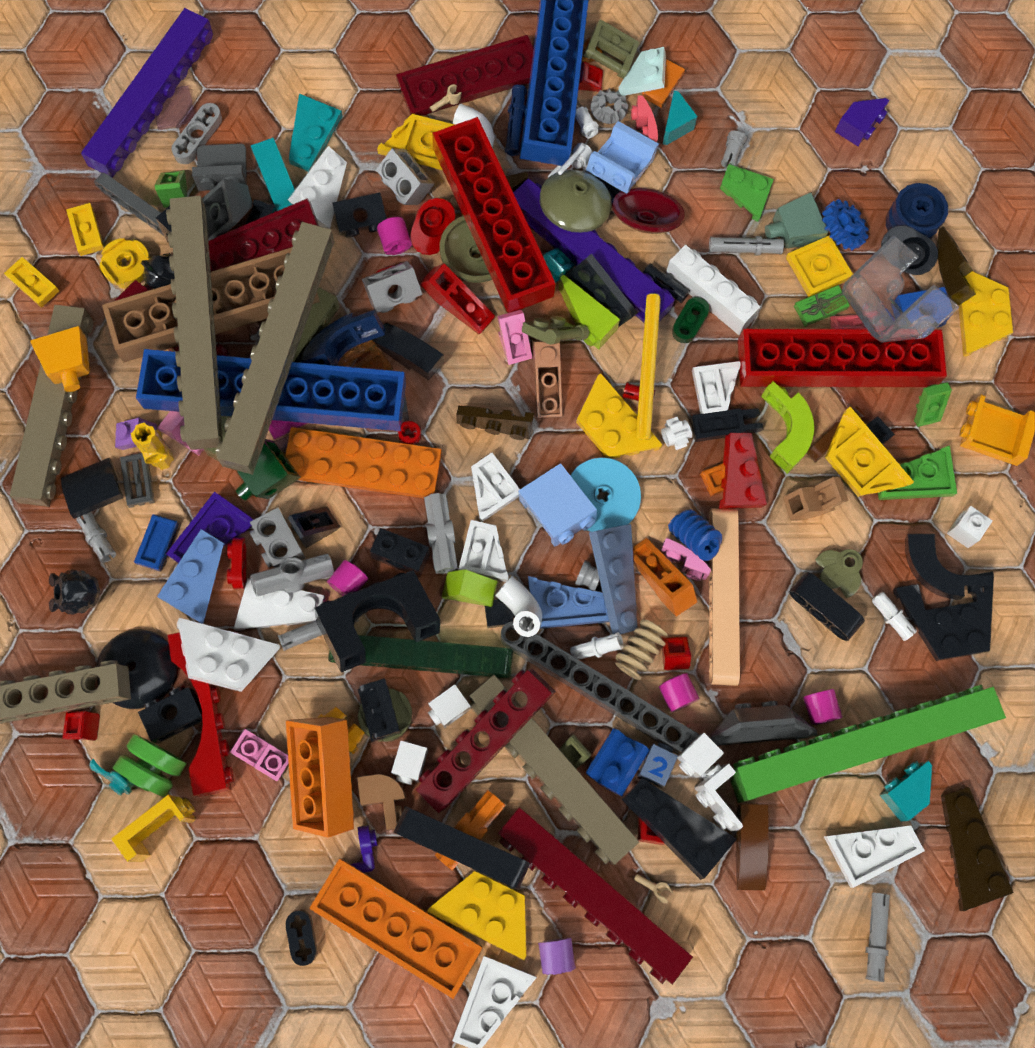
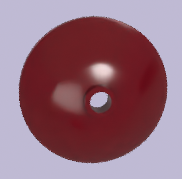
M631 188L627 194L621 191L614 197L612 205L615 215L622 223L638 232L646 234L670 232L683 223L685 216L684 209L677 200L665 193L646 188Z

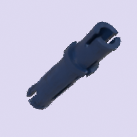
M514 85L512 87L511 104L508 106L509 122L505 153L509 156H518L520 154L527 88L523 85Z

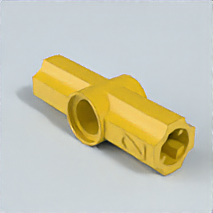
M145 422L135 425L131 438L142 452L145 463L158 467L160 470L170 468L174 457L171 450L165 444L161 431L155 430L153 426L146 425Z

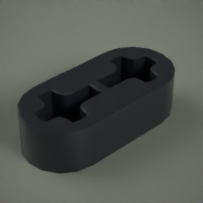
M303 910L294 911L286 919L290 955L295 964L306 966L312 963L318 954L313 921L307 912ZM297 915L300 916V919L306 920V925L302 926L303 936L301 937L299 936L298 928L292 927V922L296 921ZM304 939L305 947L312 950V953L307 955L306 961H304L303 956L298 957L297 951L301 949L300 940Z

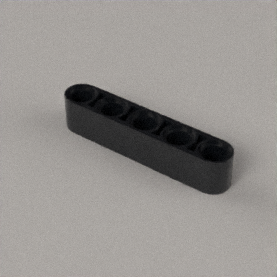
M406 806L394 829V833L518 890L530 865L529 862Z

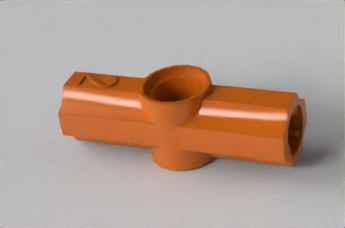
M487 790L474 808L467 812L454 828L481 840L489 830V825L498 817L506 805ZM439 853L434 855L452 871L459 863Z

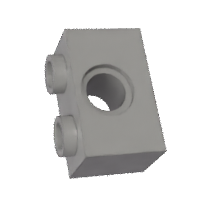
M408 261L362 279L371 306L376 313L391 311L394 306L400 303H411L418 296L423 295L415 271ZM392 285H398L394 293H388V289Z

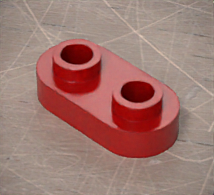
M244 537L233 538L232 543L227 545L228 559H231V568L227 569V583L232 584L233 589H245L247 577L246 540Z

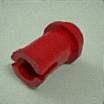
M626 382L622 398L639 401L640 386Z

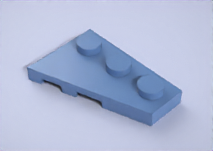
M201 529L157 597L203 624L224 543Z
M528 576L529 592L537 600L542 611V625L540 629L609 622L603 593L579 587H569L552 581H542Z

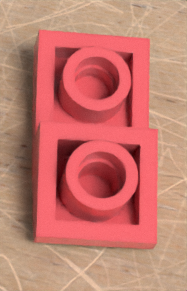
M637 96L636 105H632L631 120H635L636 130H641L642 135L657 142L658 130L653 112L645 98Z

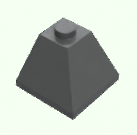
M223 179L202 198L206 207L208 241L225 234L252 208L248 185Z

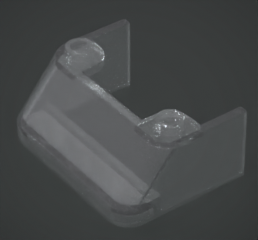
M895 235L845 282L842 288V293L870 334L879 342L925 338L959 308L958 304L937 286L933 285L905 312L900 309L894 298L901 293L905 282L901 274L919 256Z

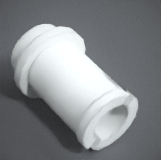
M582 106L576 109L575 118L581 127V134L586 136V138H592L597 135L599 125L593 121L587 107Z

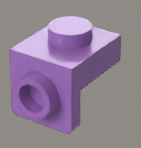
M139 417L116 423L115 448L126 450L137 447L131 438L135 425L145 422L146 425L153 426L155 430H157V425Z

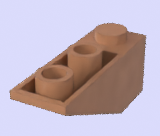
M532 340L537 418L563 417L560 342L550 345L540 340Z

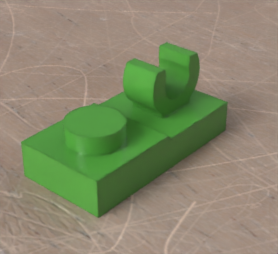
M948 382L938 385L933 384L923 389L922 395L919 396L920 401L916 404L917 413L914 422L917 427L941 421L952 391Z

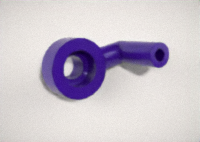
M369 825L357 827L363 861L352 863L351 865L365 873L373 871L375 868L372 847L377 846L375 829L370 830Z

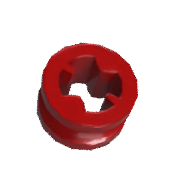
M413 421L403 422L401 431H398L400 442L410 445L419 443L421 439L419 425ZM406 429H409L411 432L416 431L413 438L410 439L409 436H403L406 435Z

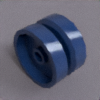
M915 183L906 186L899 192L886 215L887 230L889 231L896 226H908L930 240L933 239L948 215V203L945 196L937 188L929 184Z

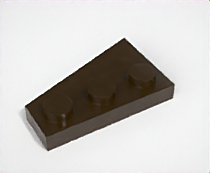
M458 405L456 420L457 424L466 429L480 428L485 429L489 434L499 435L503 433L510 435L513 439L524 440L531 437L534 413L525 412L524 417L514 415V412L511 410H503L499 414H493V411L488 408Z

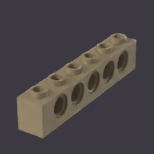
M104 661L100 663V667L95 668L88 665L75 667L74 672L69 673L59 670L49 672V676L43 678L38 675L23 677L22 682L17 683L14 680L0 681V724L131 699L129 669L127 666L118 664L117 661ZM100 678V685L95 689V682ZM74 683V690L70 694L69 688ZM48 688V695L44 699V692ZM22 693V700H21V702L19 703V702H18V698H19L20 694Z

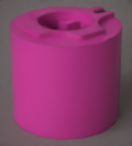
M392 217L378 224L377 231L386 255L401 254L412 246L403 218Z
M344 560L327 580V583L340 595L345 596L349 592L359 591L368 581V577L356 565Z
M687 673L677 675L659 686L671 713L689 706L700 699Z
M834 689L803 697L811 725L828 723L843 717Z

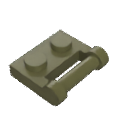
M600 19L594 28L583 57L588 60L592 58L616 72L618 77L624 79L630 69L640 42ZM596 46L623 61V63L620 64L595 49Z
M551 316V319L535 318L534 321L523 322L522 326L523 333L550 345L568 339L584 340L589 336V329L586 325L574 326L565 322L566 319L560 316Z

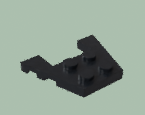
M993 571L974 574L991 575L992 586L984 590L982 594H971L973 598L971 603L925 610L919 584L898 587L893 590L895 597L900 599L905 607V613L909 618H912L919 630V635L936 661L990 651Z

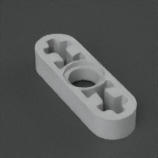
M213 103L202 105L173 143L172 153L178 163H191L197 156L198 147L205 145L222 122V115L217 105ZM199 129L203 131L201 137H191V133L194 130ZM186 149L188 150V153L183 152V153H181V155H180V153H179L180 150H182V151H185Z

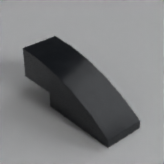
M385 323L383 325L385 335L372 339L370 342L408 370L412 368L429 381L444 363V354L416 336L394 325Z

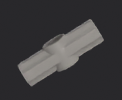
M430 494L424 497L428 519L426 526L429 545L432 547L434 569L436 574H447L448 572L458 570L454 549L453 523L449 517L446 494Z
M329 554L302 561L298 558L290 557L284 559L280 563V567L250 575V580L256 596L279 590L293 593L302 590L307 582L331 576L334 573V568Z

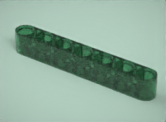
M358 635L366 654V663L360 666L486 677L495 675L498 678L511 677L512 649L433 641H419L415 643L414 640ZM329 650L328 661L336 663Z

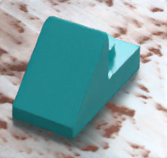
M559 248L546 252L543 256L555 283L560 281V277L563 274L566 275L575 266Z

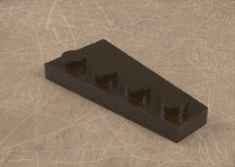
M965 787L942 795L941 800L946 831L949 832L951 847H949L950 855L953 858L956 873L954 875L955 885L958 887L960 901H958L960 911H966L1014 893L970 788Z

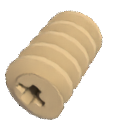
M644 619L640 621L641 628L634 630L635 637L631 636L628 638L629 645H623L622 652L624 654L618 653L616 655L618 663L615 662L619 669L637 680L642 679L637 672L638 670L645 672L648 670L643 664L644 661L654 662L649 654L659 655L660 652L655 647L656 644L666 645L661 637H668V634L659 626Z

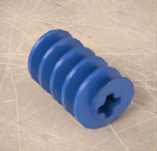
M692 509L685 510L670 521L668 527L671 534L680 540L682 544L686 545L701 560L710 561L717 555L722 542V534L713 525H710L707 520H704L701 515H698L696 511Z

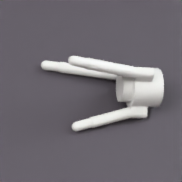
M578 143L573 151H571L570 157L564 165H558L548 175V178L557 172L558 175L563 174L570 165L576 169L583 167V172L588 173L586 168L592 154L591 148L584 143Z

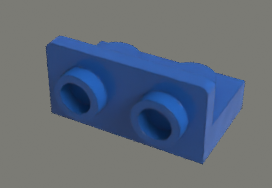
M613 728L586 771V774L600 786L622 796L650 749L644 744L626 737L618 729Z

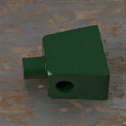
M265 439L253 475L237 471L244 482L236 489V493L245 501L253 494L259 498L269 499L297 481L300 475L276 443Z

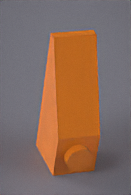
M648 538L633 547L634 565L658 598L676 617L697 603L693 584Z

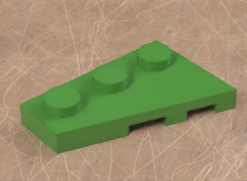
M950 445L908 463L900 464L914 483L906 487L879 492L878 498L879 500L955 496L957 489Z

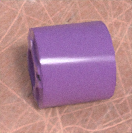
M560 938L538 943L543 974L556 975L576 969L571 938Z

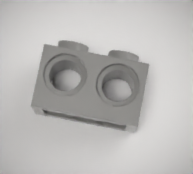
M392 148L376 169L382 177V182L392 189L396 194V199L403 205H419L434 185L433 181L406 149Z
M279 508L250 522L254 529L250 531V534L256 545L262 544L265 552L261 555L268 568L271 566L274 568L280 567V563L286 558L295 557L300 560L305 558ZM276 526L273 534L264 535L266 527ZM285 547L288 549L285 556H275L279 548Z

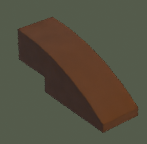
M739 804L736 805L737 818L743 827L737 830L735 838H737L735 841L737 890L765 891L769 843L768 805Z

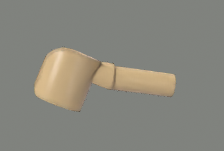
M454 84L450 85L447 89V95L430 106L431 111L434 112L448 103L458 104L461 92L454 94L457 86Z
M639 874L634 878L635 881L652 890L660 902L668 903V900L661 896L664 890H669L673 893L668 884L664 882L656 884Z

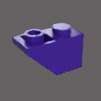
M882 98L853 102L840 119L835 132L856 146H859L864 139L868 141L876 129L873 127L875 123L881 124L886 117L888 111L885 108L890 100Z

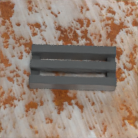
M139 453L120 457L127 506L131 508L134 505L142 506L148 502L150 504L155 503L150 466L145 463L143 454ZM138 460H141L142 462V469L146 489L145 497L143 496ZM131 461L133 465L134 479L137 492V498L134 499L128 462Z

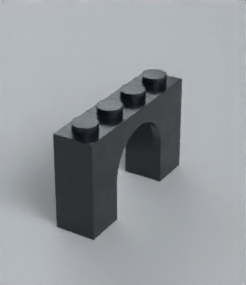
M414 570L407 573H399L391 579L375 582L367 588L357 592H349L341 598L325 601L319 606L314 607L316 623L340 672L366 663L365 648L354 625L358 618L368 611L387 609L397 613L404 620L415 643L440 633V618Z

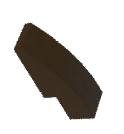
M942 226L939 228L937 240L939 271L949 296L959 306L976 295L965 278L973 269L953 237Z

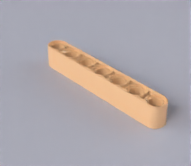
M711 508L709 524L721 532L722 542L717 555L709 561V568L711 569L709 574V681L711 685L738 686L740 679L738 510Z

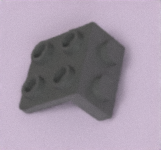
M245 145L199 146L197 149V167H192V176L198 191L212 190L223 179L247 185Z

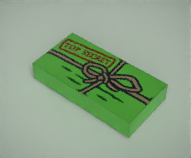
M838 285L796 302L794 308L804 327L845 311L850 305Z

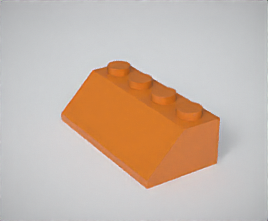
M333 717L286 720L293 829L327 838L353 830L354 811L352 805L347 720Z

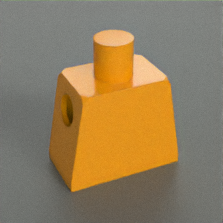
M79 326L30 340L46 375L54 384L63 383L66 392L80 389L78 378L88 375L90 368L87 338Z

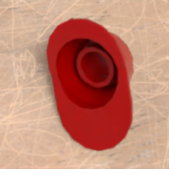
M433 198L427 200L417 210L410 238L413 247L419 253L433 255L440 251L442 234L447 226L455 220V210L450 202L443 198Z

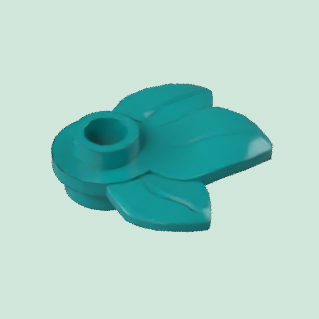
M94 759L90 761V769L111 782L108 786L120 796L123 793L130 795L134 784L129 782L126 777L115 771H105Z

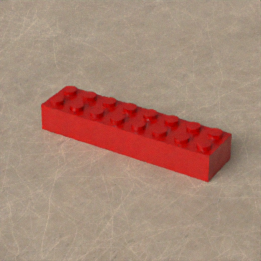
M475 117L433 132L432 140L435 155L507 313L518 311L553 298L556 283L479 118Z
M743 329L738 339V357L741 363L739 369L740 387H767L773 381L782 387H928L933 384H940L947 377L942 330Z

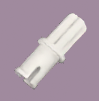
M884 592L877 594L872 599V603L887 619L885 621L886 624L889 623L903 641H906L917 632L902 614L903 610H898Z
M617 632L601 638L593 637L590 642L571 647L570 652L578 660L594 655L600 658L605 653L623 649L624 643L622 636Z

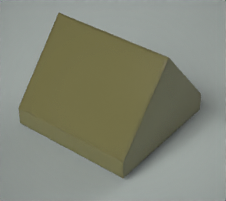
M575 734L558 748L576 769L592 755Z

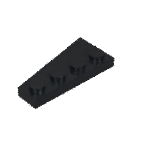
M643 778L622 798L628 807L700 880L705 879L737 840L734 836Z

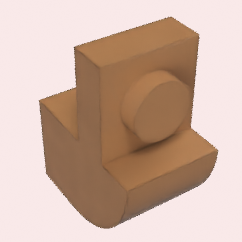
M832 477L815 487L799 488L784 496L783 500L790 521H797L834 511L836 506L848 501L841 478Z
M377 774L357 777L361 806L383 804L386 830H394L402 814L401 806H396V801L406 800L402 787L394 779L385 775Z

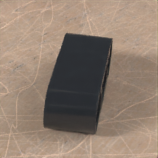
M805 572L789 591L790 596L844 641H849L865 622L864 617L810 572Z

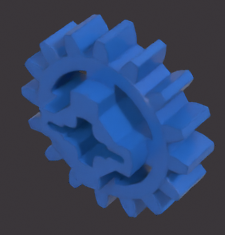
M838 199L825 207V210L822 212L825 216L822 221L826 223L824 229L830 231L829 237L836 241L837 245L842 244L845 250L850 248L853 251L866 242V239L869 237L866 232L869 231V228L865 226L866 220L861 219V212L854 205L848 206L846 200L841 202Z

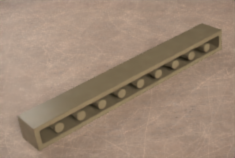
M201 196L171 198L170 209L166 210L168 224L171 225L172 232H168L169 246L173 248V255L169 256L171 270L174 271L175 279H171L172 293L176 295V303L172 304L174 318L178 321V327H174L175 341L179 343V351L175 352L177 366L181 367V376H177V385L179 391L182 392L183 400L179 401V412L181 417L184 416V425L180 426L182 441L186 442L191 450L215 448L220 441H223L206 207Z
M305 222L301 223L299 231L296 230L292 238L293 248L291 253L286 254L283 276L280 275L278 277L275 298H271L268 304L267 312L269 315L266 322L263 321L260 326V340L258 345H254L251 351V365L243 373L242 390L235 395L232 417L229 416L226 420L224 440L220 441L216 448V456L222 467L253 475L334 245L331 229Z

